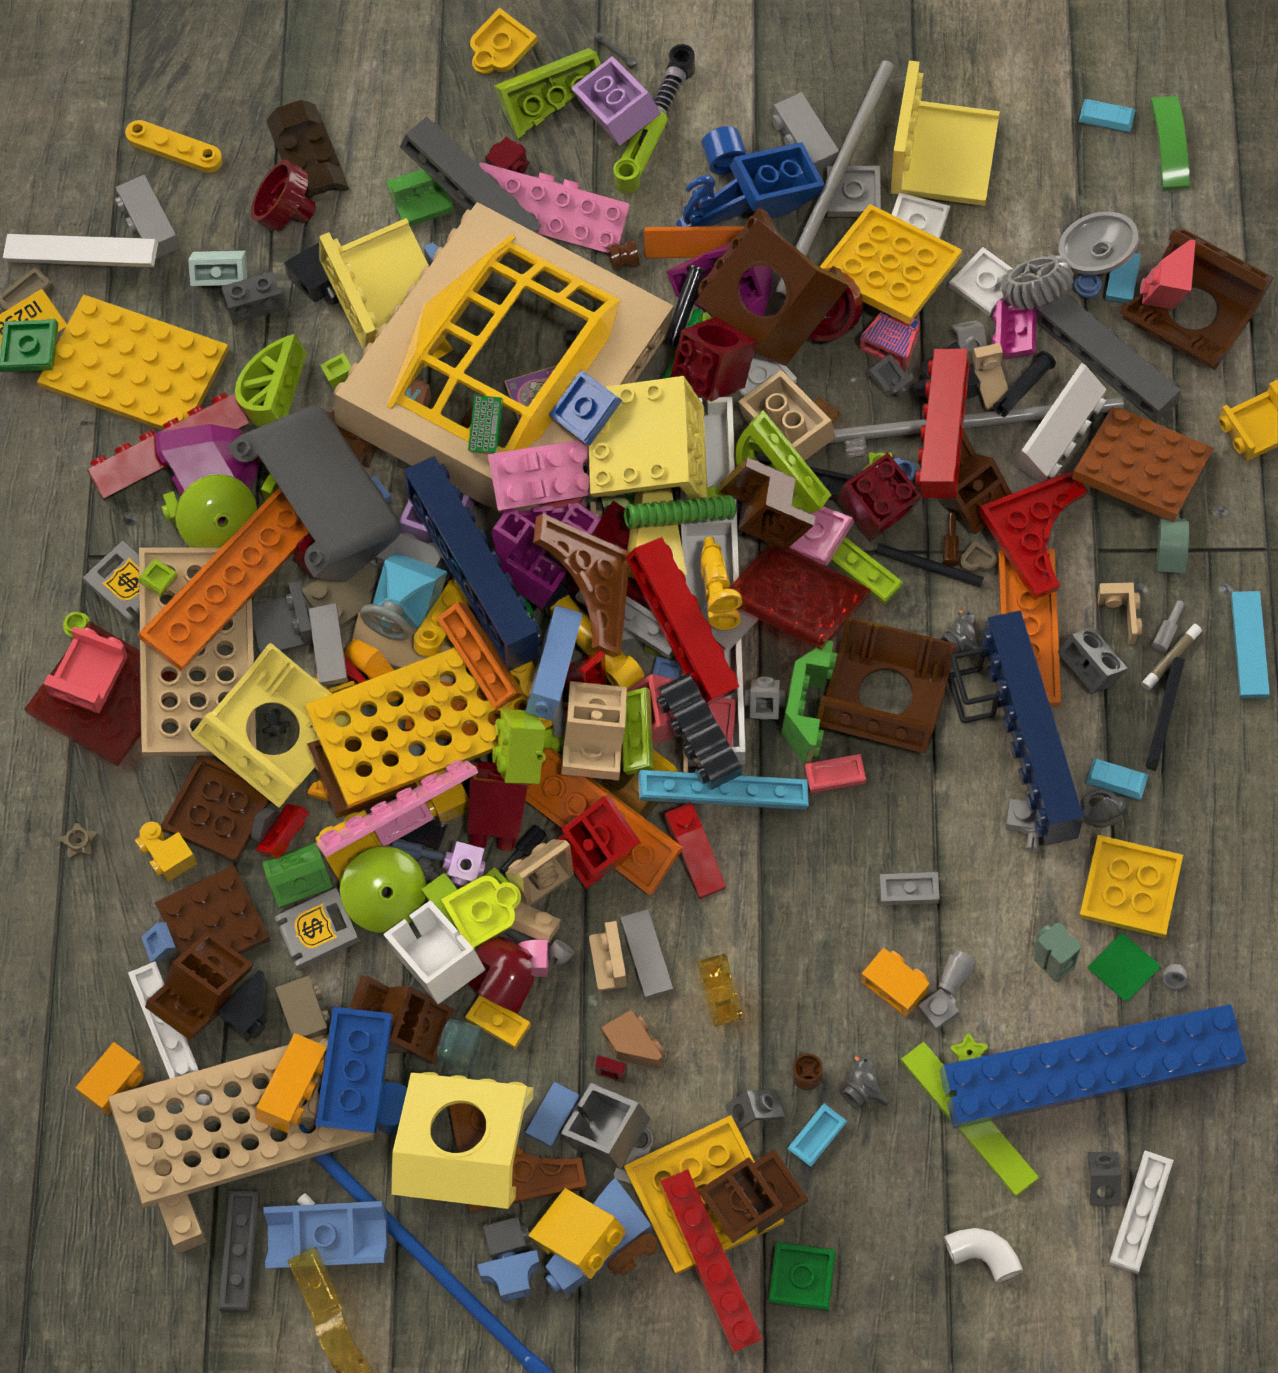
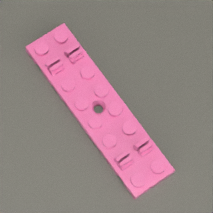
M582 440L488 455L498 511L591 496L589 445ZM583 463L587 466L586 473L583 470Z

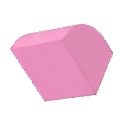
M529 940L518 943L533 956L530 959L532 963L531 975L535 977H548V940Z

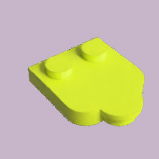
M482 876L441 900L460 934L475 949L514 925L516 919L514 909L521 902V893L519 888L512 883L504 882L499 884L491 876Z

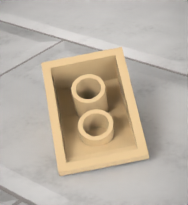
M554 839L547 844L541 843L532 850L531 855L524 860L518 859L508 867V871H506L507 881L519 888L521 900L524 904L528 906L533 905L574 876L570 844L566 840Z

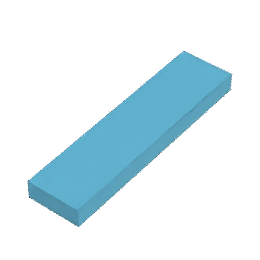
M1260 591L1232 592L1231 605L1240 699L1268 698L1269 683Z

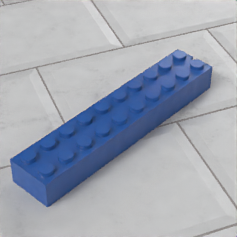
M1232 1004L944 1064L939 1073L945 1097L951 1096L956 1091L957 1096L951 1097L947 1102L953 1129L1232 1070L1240 1068L1247 1062Z

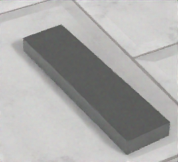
M229 1190L219 1311L250 1312L260 1198L259 1191Z

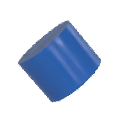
M724 126L716 128L707 133L702 139V147L709 168L715 174L731 173L730 164L734 157L747 154L739 130L735 127Z
M387 1082L383 1084L377 1128L383 1133L397 1135L407 1088L399 1083Z

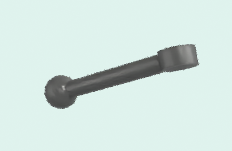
M595 33L594 40L596 42L603 43L624 59L629 68L636 67L637 60L635 57H628L607 41L602 33Z

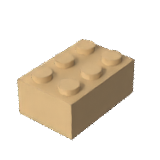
M782 370L738 401L743 419L748 424L751 423L758 413L764 410L804 461L836 438L832 420Z

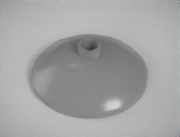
M1109 211L1092 213L1078 219L1065 230L1059 242V253L1062 258L1067 260L1071 270L1087 275L1104 274L1119 268L1133 256L1139 244V233L1135 223L1123 214Z

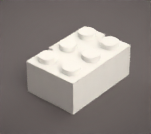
M431 900L409 915L421 935L420 938H416L405 919L383 934L397 958L437 1004L485 971L474 948L459 934L458 930Z

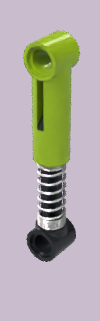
M678 44L672 47L669 52L667 71L653 98L661 114L630 138L621 159L614 164V185L623 194H631L639 188L641 175L668 122L667 112L670 111L669 106L673 105L672 101L676 99L675 95L679 93L678 89H681V84L695 73V53L692 47L686 44Z

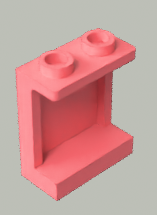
M73 627L71 631L73 640L55 675L48 674L43 684L49 695L99 714L128 658V654L124 644L114 637L106 639L98 636V633L90 628L84 627L80 629Z

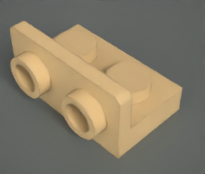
M616 921L605 923V933L589 936L599 991L627 987Z

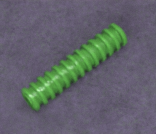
M726 495L725 498L723 496H718L717 498L712 496L709 499L702 497L701 499L693 498V500L685 499L684 501L679 499L676 502L670 500L668 503L666 501H660V503L652 502L651 504L647 502L643 506L641 503H637L635 506L627 504L624 516L629 529H635V527L643 528L644 525L647 528L652 525L658 527L660 524L667 526L668 524L676 525L677 523L684 524L685 522L690 524L693 521L700 523L701 521L709 522V520L717 521L718 519L722 521L726 518L732 520L736 515V503L731 495Z

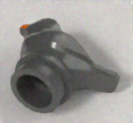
M959 610V618L953 622L951 630L946 631L945 635L941 636V640L957 644L955 653L979 648L974 629V614L970 611L964 612Z
M855 1056V1068L851 1071L850 1082L845 1085L842 1096L856 1109L866 1105L868 1099L876 1100L887 1106L890 1101L880 1092L873 1073V1062L868 1057L859 1058Z

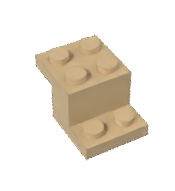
M570 681L563 742L562 775L619 780L621 749L625 731L627 687Z

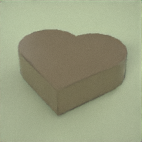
M974 540L963 553L960 567L962 570L973 574L979 570L990 572L996 566L997 557L992 550Z

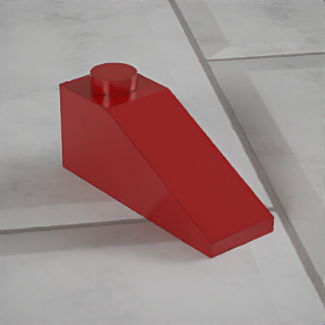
M599 651L582 657L576 663H570L564 689L569 693L570 681L606 685L605 654Z
M692 802L666 812V827L671 838L683 847L679 855L699 899L726 889L704 828Z

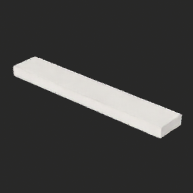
M7 234L3 259L6 262L154 267L158 242L155 239Z
M156 962L128 972L169 1078L199 1071L186 1037L145 1008L147 1000L165 985ZM201 1094L195 1099L196 1103L201 1106L209 1105L212 1102L210 1096L206 1094Z

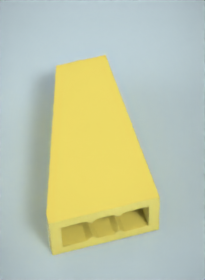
M671 488L635 492L634 506L637 503H641L643 506L647 502L651 504L652 502L660 503V501H666L668 503V501L673 500ZM678 523L676 525L668 524L667 526L660 524L658 527L652 525L647 528L644 525L643 528L635 527V529H630L627 551L631 552L640 545L663 537L665 543L669 545L673 552L674 561L678 568L683 571L686 578L687 573ZM629 568L628 576L635 578Z

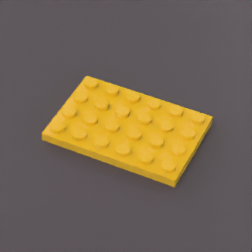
M83 294L56 345L53 370H43L37 383L43 389L159 430H164V423L176 417L180 422L189 417L187 411L202 404L229 351L228 344Z

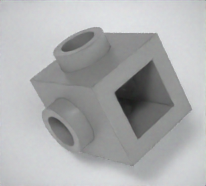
M771 677L751 679V689H745V706H750V718L762 720L778 719L779 707H785V690H779L780 680H774Z

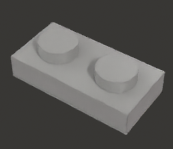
M938 872L880 874L881 905L939 903Z

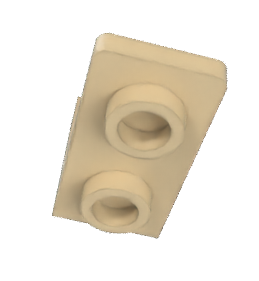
M1000 343L973 349L972 367L981 382L980 394L986 410H992L993 404L1008 390L1001 367L1003 351Z
M1100 583L1097 593L1098 605H1105L1109 608L1126 605L1129 644H1135L1137 635L1142 634L1141 618H1136V609L1140 608L1139 593H1134V583Z

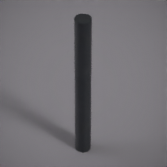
M878 543L875 551L876 554L980 588L984 580L982 576Z

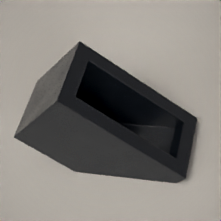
M258 970L218 1011L221 1019L246 1042L252 1037H258L264 1031L265 1024L267 1023V980L261 970Z

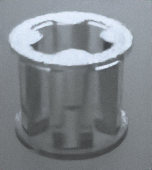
M864 436L858 439L844 440L848 461L868 457Z

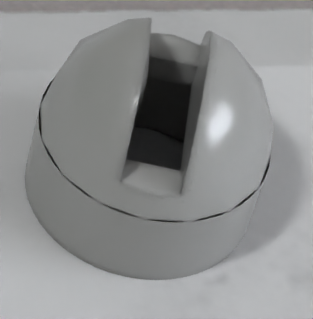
M558 939L553 942L549 949V958L552 960L556 957L558 959L557 965L566 964L574 954L573 949L569 945Z
M1181 964L1168 965L1163 974L1164 984L1171 989L1183 988L1187 983L1185 967ZM1173 974H1178V978H1173Z

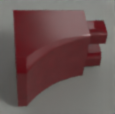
M474 762L472 765L477 768L478 773L470 777L468 834H470L471 845L484 848L487 846V837L495 836L499 837L498 849L513 851L516 839H519L528 784L505 783L501 773L497 771L496 763Z

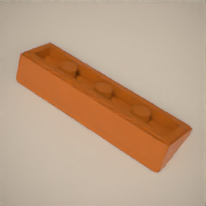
M744 226L644 228L645 257L695 258L709 250L730 243L738 236Z
M457 601L436 618L495 710L524 694L511 672H508L493 644L466 603Z

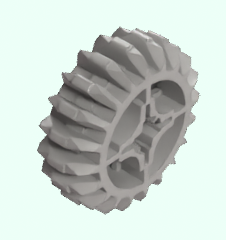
M1042 255L1039 258L1033 257L1031 260H1025L1024 263L1015 265L1014 269L1007 271V274L1002 277L1003 280L1000 283L1001 291L1007 304L1014 309L1024 310L1037 306L1041 307L1044 304H1050L1053 300H1059L1060 296L1067 294V291L1072 288L1074 280L1070 264H1068L1066 259L1062 258V256L1049 255L1046 257Z

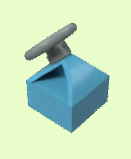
M396 552L385 560L373 604L365 605L360 610L362 620L369 628L384 637L399 641L409 639L412 634L411 627L416 629L420 627L441 595L447 571ZM392 628H402L403 632L392 631Z

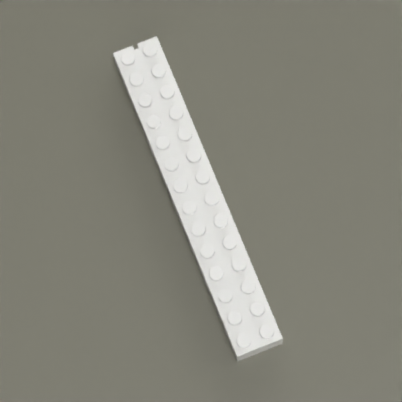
M719 397L712 402L708 400V415L704 416L708 487L720 486V482L735 469L732 397ZM680 487V499L684 501L688 497L685 492L681 491ZM737 512L732 520L726 518L722 521L718 519L717 521L709 520V522L701 521L700 523L693 521L690 524L686 522L681 524L682 551L687 573L686 584L691 593L697 598L700 611L708 603L705 598V584L700 573L703 541L706 537H713L715 543L721 546L730 581L728 589H734L739 592ZM740 639L730 650H727L722 645L721 647L724 650L725 659L730 669L734 670L740 686L725 698L737 699L731 748L735 752L740 764L745 765L742 645ZM694 759L688 760L689 766H698Z

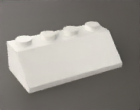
M1083 363L1080 364L1021 451L1016 467L1039 482L1056 477L1062 465L1058 464L1063 456L1068 458L1077 445L1073 441L1078 434L1083 436L1092 423L1088 419L1093 412L1098 414L1107 401L1103 399L1106 388Z

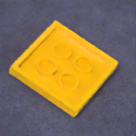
M1098 835L1079 918L1165 938L1183 855Z

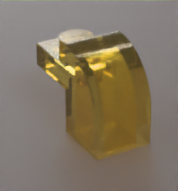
M726 954L697 961L701 987L714 1027L742 1020L739 999L732 982Z

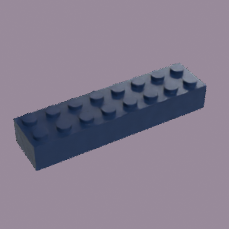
M433 456L404 469L407 497L508 672L539 658L538 646L541 645L538 637L540 632L539 625L534 617L529 618L526 613L527 606L523 597L520 594L516 596L512 589L514 584L510 575L507 572L503 573L499 567L501 562L495 550H489L486 534L482 528L477 529L475 526L474 514L470 507L465 508L461 502L463 498L457 485H451L449 481L450 475L444 464L440 465L436 457Z
M1020 610L988 617L986 628L983 629L984 640L980 641V646L986 650L985 657H988L990 666H988L990 681L996 682L998 691L995 694L999 695L998 707H1003L1005 712L1003 717L1006 733H1011L1013 742H1011L1013 758L1019 759L1021 768H1018L1020 782L1022 785L1026 784L1029 794H1026V801L1029 810H1034L1036 820H1034L1037 837H1042L1044 846L1078 839L1084 815L1022 612Z

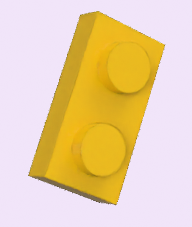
M479 995L465 1016L466 1021L513 1049L517 1048L531 1027V1023L528 1020Z

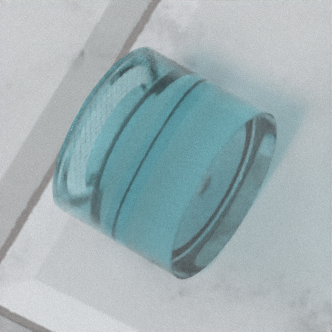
M450 1018L445 1025L439 1042L437 1060L471 1070L482 1045L484 1028Z

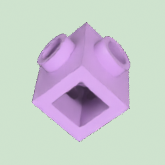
M458 841L453 842L451 852L446 851L442 868L446 869V875L451 877L452 883L466 886L468 882H473L477 878L482 877L486 862L481 861L484 848ZM462 860L466 861L467 868L465 870H463L460 866Z

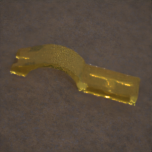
M313 1247L287 1260L312 1315L314 1328L320 1344L336 1373H373L367 1358L357 1347L348 1329L342 1311V1302L317 1247Z

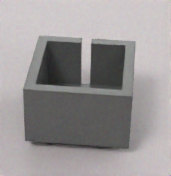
M590 1083L577 1106L588 1120L591 1121V1124L589 1125L579 1112L574 1111L561 1134L573 1149L621 1169L650 1121V1117L638 1102Z

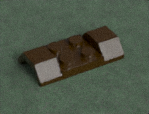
M298 100L277 107L266 122L281 160H288L308 173V186L304 196L310 198L313 194L330 188L342 191L349 190L339 160L316 105L304 100Z

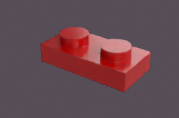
M287 803L256 850L263 856L278 859L287 851L289 842L294 835L304 826V820L309 815V812L302 806Z

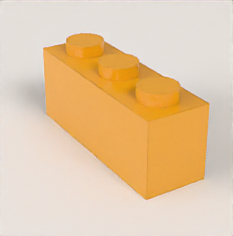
M294 1033L256 1107V1120L286 1133H289L293 1124L298 1126L304 1114L302 1106L306 1099L309 1101L312 1099L317 1084L314 1082L318 1074L323 1076L327 1046Z

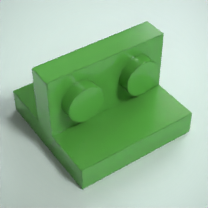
M423 169L386 181L400 219L407 218L410 227L454 212L448 193Z
M316 842L285 853L278 859L272 858L262 862L278 908L333 888Z

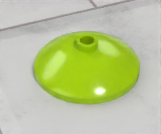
M224 474L208 475L193 482L181 495L175 513L176 526L182 539L191 548H221L257 511V504L250 489L237 478ZM220 517H225L224 523H217Z
M391 846L372 847L356 855L345 868L340 881V899L345 912L357 925L368 931L386 933L404 919L408 924L412 922L409 915L424 904L425 896L421 889L426 886V880L420 865L408 853ZM390 887L391 894L383 897V888Z

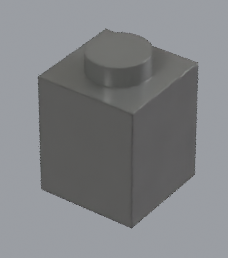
M518 1217L483 1226L492 1261L497 1260L498 1256L503 1253L515 1252L517 1255L527 1252L525 1243H529L531 1240L528 1236L527 1225L520 1226Z

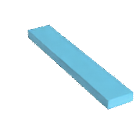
M640 770L638 773L640 801L692 802L694 804L806 810L809 806L807 779L739 776L711 790L707 783L702 784L697 773Z

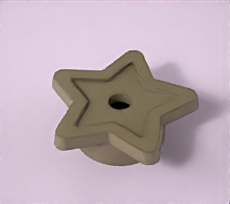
M75 823L73 829L68 831L66 835L61 836L59 840L68 846L67 856L69 858L74 857L78 853L91 855L90 843L96 837V832L86 831L79 823Z

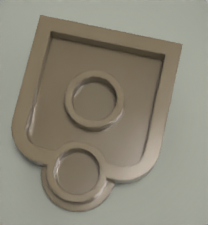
M362 568L347 582L319 578L303 588L302 592L311 608L336 603L340 628L343 629L357 620L358 613L363 606L373 602L371 592L376 586V578L372 571Z

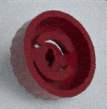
M288 160L278 162L267 173L256 191L251 206L252 219L272 231L282 228L292 217L303 224L309 222L315 213L316 206L314 201L304 196L308 186V173Z
M843 272L849 286L825 315L831 318L824 317L809 338L818 341H831L847 334L859 322L863 308L862 294L858 285L848 274Z

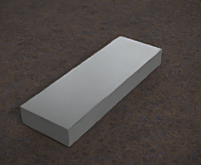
M336 603L308 608L319 683L324 687L348 682Z
M646 909L620 917L645 1000L673 992V986L649 910Z

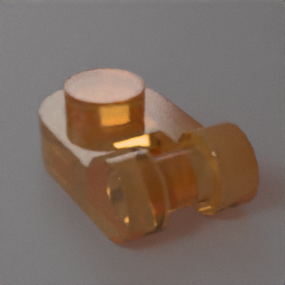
M652 1234L642 1235L607 1264V1267L614 1276L619 1273L623 1277L626 1276L637 1266L636 1260L643 1255L652 1256L656 1253V1238Z

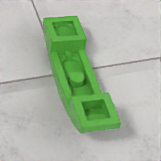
M1177 96L1152 97L1150 101L1153 123H1156L1162 189L1189 188L1187 142L1179 99Z

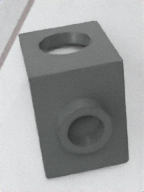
M776 1089L746 1091L726 1104L728 1115H732L739 1131L755 1120H774L785 1117ZM739 1104L743 1106L745 1111L742 1121H739L736 1116V1108Z
M1088 1152L1091 1176L1090 1205H1120L1122 1174L1118 1152ZM1101 1186H1111L1114 1189L1113 1195L1107 1198L1100 1197L1097 1194V1190Z

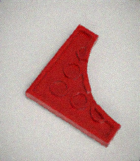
M1074 470L980 506L978 511L1034 600L1056 592L1060 587V583L1052 569L1049 555H1047V542L1052 525L1061 512L1074 502L1084 498L1087 493L1086 488L1081 482L1072 479Z

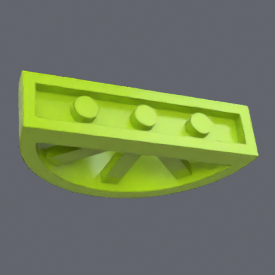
M295 334L281 338L257 353L247 363L237 379L235 386L236 400L251 422L257 427L287 416L307 356V351ZM262 401H264L263 406H258Z
M764 410L754 417L738 440L736 446L737 466L747 457L757 460L754 450L765 453L773 463L768 467L782 471L786 475L795 478L791 506L800 508L806 513H813L822 509L831 493Z

